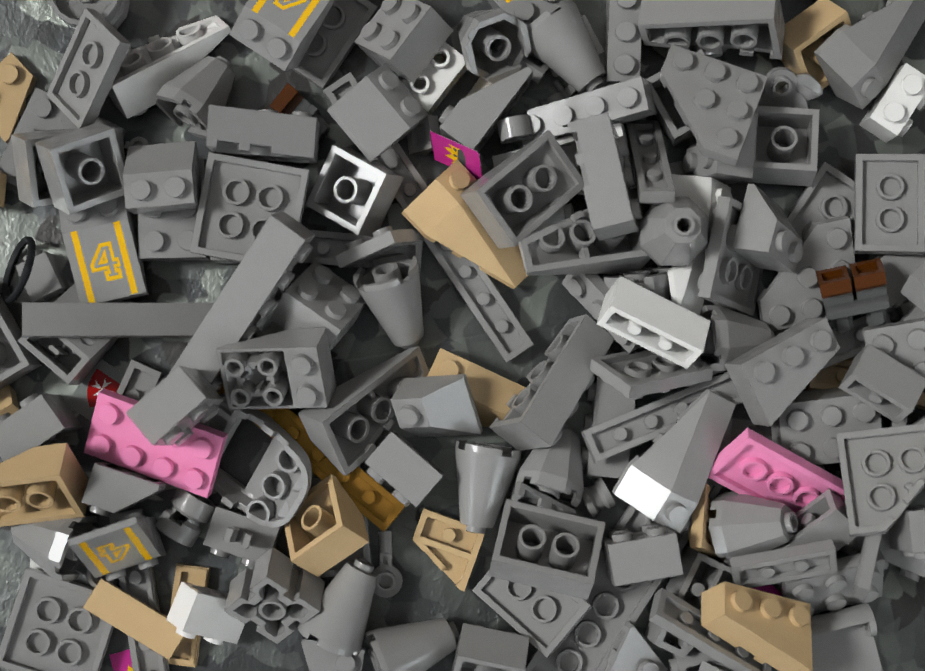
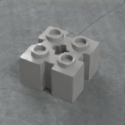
M272 547L255 561L254 569L246 568L231 580L224 611L244 624L250 620L257 624V632L278 644L294 632L296 621L304 624L320 612L325 581L304 569L295 570L292 568L293 563L291 559Z

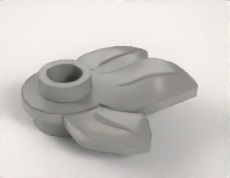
M775 67L766 75L768 78L764 86L765 91L762 93L758 105L808 109L806 101L821 96L823 90L820 83L810 74H794L789 68ZM779 82H786L783 87L775 88Z

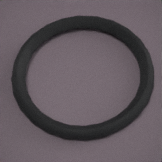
M26 236L20 240L8 262L2 283V298L6 303L10 304L17 300L29 279L36 251L35 241L32 237ZM28 244L22 274L10 295V284L15 266L23 249Z

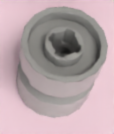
M178 488L171 499L173 507L166 508L155 526L172 540L186 547H192L202 532L200 525L209 522L217 505L208 498Z

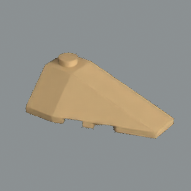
M457 159L411 202L401 214L424 238L433 243L439 242L451 249L453 255L460 259L464 257L478 265L479 269L484 273L515 289L528 276L526 275L519 245L499 249L460 196L477 179Z
M442 348L439 349L427 376L466 374L482 427H490L496 418L502 421L511 409L506 405L514 394L518 395L526 388Z

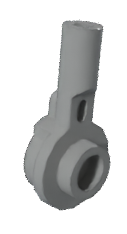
M381 530L378 531L379 566L374 569L378 575L374 593L380 597L388 598L393 597L400 591L403 578L398 568L392 564V531L386 530L383 532Z

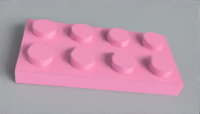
M107 389L98 392L84 453L205 498L212 494L228 436L227 433L198 423L191 429L193 435L179 446L176 444L169 446L152 445L126 414L138 402L137 400Z
M749 428L745 429L717 454L708 477L738 494H746L784 503L794 513H797L829 488L845 501L842 479Z

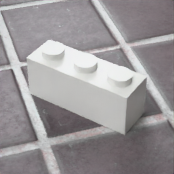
M620 276L605 294L596 324L688 369L704 351L711 321Z

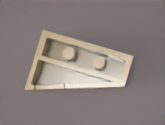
M726 581L701 592L702 627L735 648L739 646L754 655V660L761 664L767 663L778 671H813L811 604Z

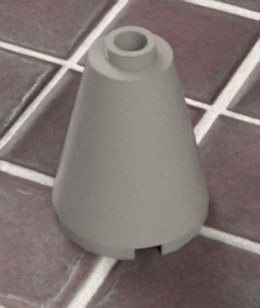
M562 0L557 3L561 8L560 10L552 13L549 9L546 10L527 27L531 52L579 93L599 89L605 83L602 79L606 74L604 66L577 4L574 0Z
M393 253L371 260L372 267L364 270L363 266L357 269L353 275L355 287L393 345L403 349L412 348L424 336L420 269L417 257L413 255V258L409 259L407 253Z
M456 440L455 456L460 523L466 525V531L485 534L486 528L494 527L521 459L522 451L519 449L512 451V447L483 442H476L475 445L467 444V440Z
M356 558L355 561L348 560L323 591L320 612L304 624L299 622L298 631L301 635L308 639L309 635L312 634L319 639L316 645L331 653L344 657H351L352 653H354L357 657L362 648L378 577L377 573L373 571L375 566L362 558Z
M445 618L370 629L364 634L365 641L370 639L372 641L370 642L372 648L368 649V653L375 671H427L457 649L456 642L459 641L460 637L454 622L448 623Z

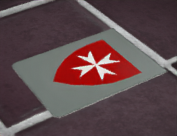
M101 359L80 383L67 402V405L92 421L98 392L107 389L116 393L125 374Z

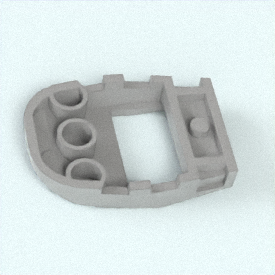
M221 393L219 395L224 401L217 406L219 412L205 423L200 421L199 423L228 434L223 453L242 419H249L261 427V430L273 437L247 486H244L233 476L219 468L213 488L222 496V503L230 509L236 507L246 513L247 519L267 528L281 527L295 517L309 493L312 480L310 459L298 442L268 414L257 409L229 410L226 394Z

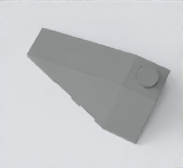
M888 0L885 7L876 12H866L862 15V20L854 25L849 26L845 24L838 28L814 51L835 96L863 109L886 87L925 21V0Z
M637 193L631 194L632 199L638 198ZM588 208L583 211L580 210L558 224H552L522 239L518 243L526 275L615 274L641 270L651 259L639 247V231L599 241L592 229Z
M416 345L337 386L327 408H304L298 413L310 440L341 474L347 476L368 459L377 448L374 443L384 429L389 431L395 423L392 420L395 412L391 398L404 378L428 376L429 369L420 347Z
M706 389L677 417V423L664 435L661 433L652 440L654 444L642 456L636 455L628 463L612 490L613 494L653 521L681 533L699 503L736 404Z

